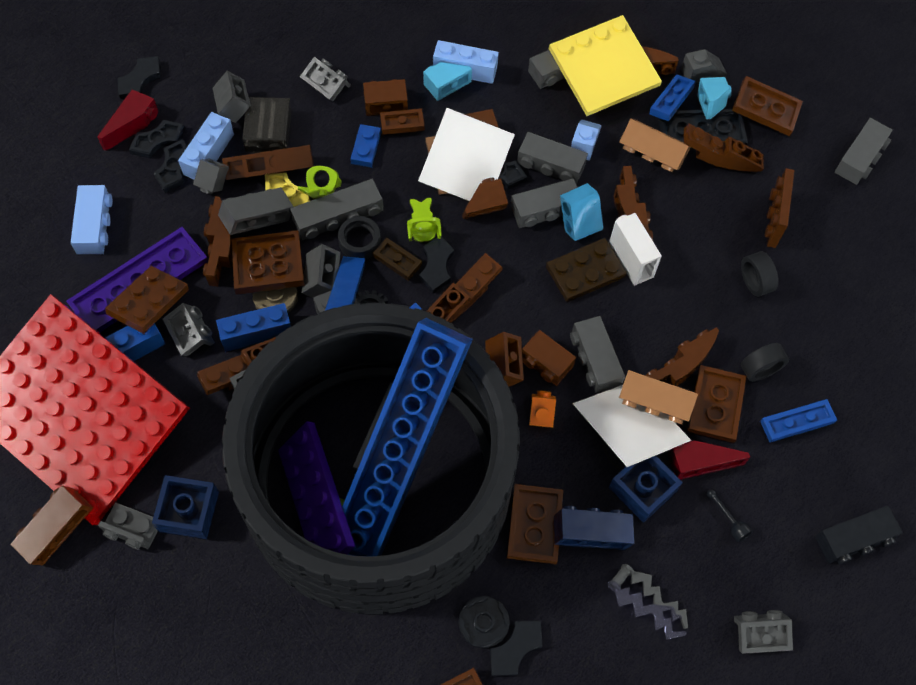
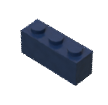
M575 506L562 507L554 515L555 545L625 550L635 544L633 514H624L622 510L600 512L599 508L577 510Z

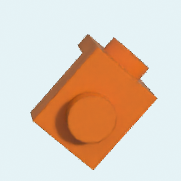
M537 391V394H532L529 425L553 428L556 397L551 396L549 391Z

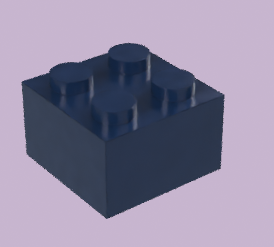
M655 455L625 467L612 479L609 488L644 523L679 490L683 482Z
M165 475L152 520L153 526L158 532L207 539L219 493L218 489L211 482Z

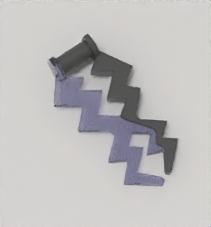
M622 564L619 572L612 581L608 582V587L616 594L618 606L633 603L635 617L653 614L655 630L664 627L666 640L685 636L687 634L685 631L672 632L671 618L664 619L663 611L671 610L672 622L680 618L683 628L687 629L686 609L678 610V601L663 603L660 586L651 587L652 575L636 572L628 564ZM628 576H631V584L643 581L644 597L654 595L652 605L643 606L641 592L629 595L630 587L621 589L620 586Z

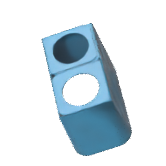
M588 183L560 195L564 228L572 239L576 241L603 230L600 197L598 192Z

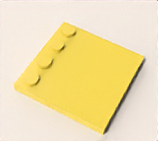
M623 15L549 45L552 56L586 116L654 89L662 83Z

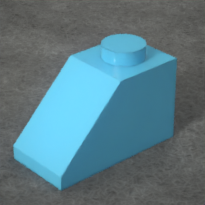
M440 62L423 71L424 86L439 101L471 83L472 68L470 66Z
M725 77L700 78L697 97L706 119L713 118L724 109L728 98L731 97V86L728 85Z

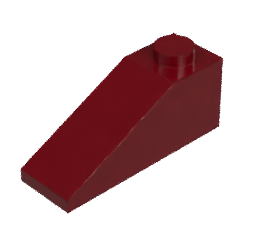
M132 89L97 136L102 149L107 151L148 127L158 114L154 98Z
M691 441L670 449L668 457L674 474L679 479H685L745 465L750 458V454L704 442Z

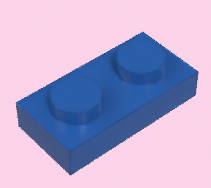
M360 124L351 155V164L372 167L381 135V128Z

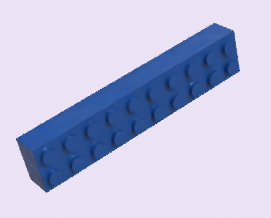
M424 318L416 325L342 506L355 544V548L347 555L382 556L473 339L428 318Z

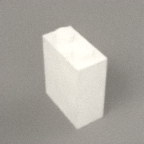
M636 213L620 216L615 221L609 244L635 286L654 278L662 255Z

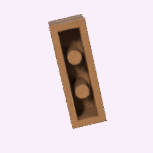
M630 119L620 139V143L624 144L623 149L635 153V151L643 153L642 158L650 162L657 160L662 163V168L671 172L674 169H680L691 148L683 142L635 119Z
M628 370L619 398L623 399L622 404L636 409L638 404L646 407L645 412L659 416L661 412L669 415L668 420L682 424L683 420L689 422L698 394Z

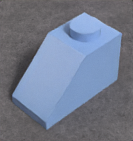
M581 120L576 128L571 147L588 153L587 160L590 161L602 125Z

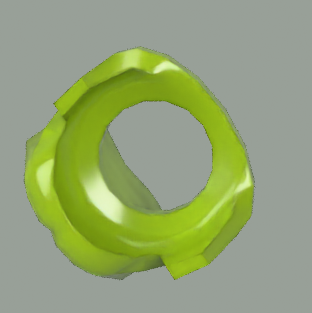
M314 166L308 169L306 173L308 187L298 186V190L311 198L317 199L334 193L336 188L341 187L342 181L334 169L325 166ZM320 170H324L329 174L330 180L325 187L317 186L314 180L315 174Z
M426 198L422 202L410 199L413 213L412 219L407 221L409 241H412L413 237L417 242H429L435 238L436 234L438 239H441L440 219L433 217V213L430 211L431 198Z

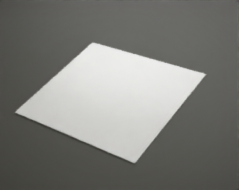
M446 108L418 181L470 201L479 184L484 179L492 177L495 180L498 179L515 134Z
M623 385L573 403L626 467L691 441L675 422L668 420L669 415L660 412L659 416H655L645 412L646 407L637 404L635 409L622 404L623 399H620L619 396Z

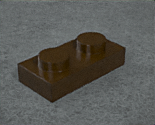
M388 238L373 252V257L407 281L422 266L421 260Z

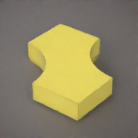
M287 172L265 174V189L281 187L294 207L310 201V196L298 190V186L291 183Z

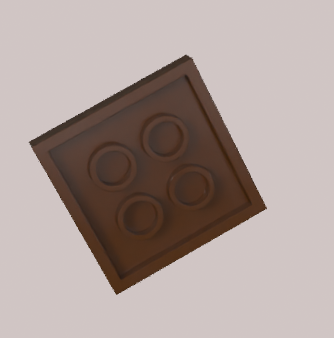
M298 230L232 238L234 290L236 295L305 286Z

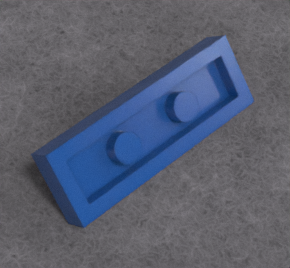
M676 74L651 106L650 115L669 121L694 89L695 80Z
M828 399L764 417L760 422L769 442H774L834 424L837 418Z

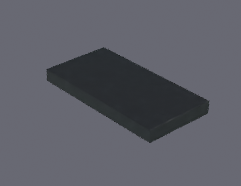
M722 109L711 119H706L703 110H677L669 121L658 118L660 131L683 143L684 128L690 123L714 137L720 138L722 141H725L730 136L743 142L745 145L748 144L743 115L732 111V109Z

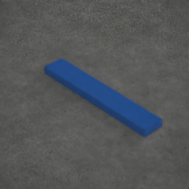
M343 256L325 310L354 304L365 267V258Z

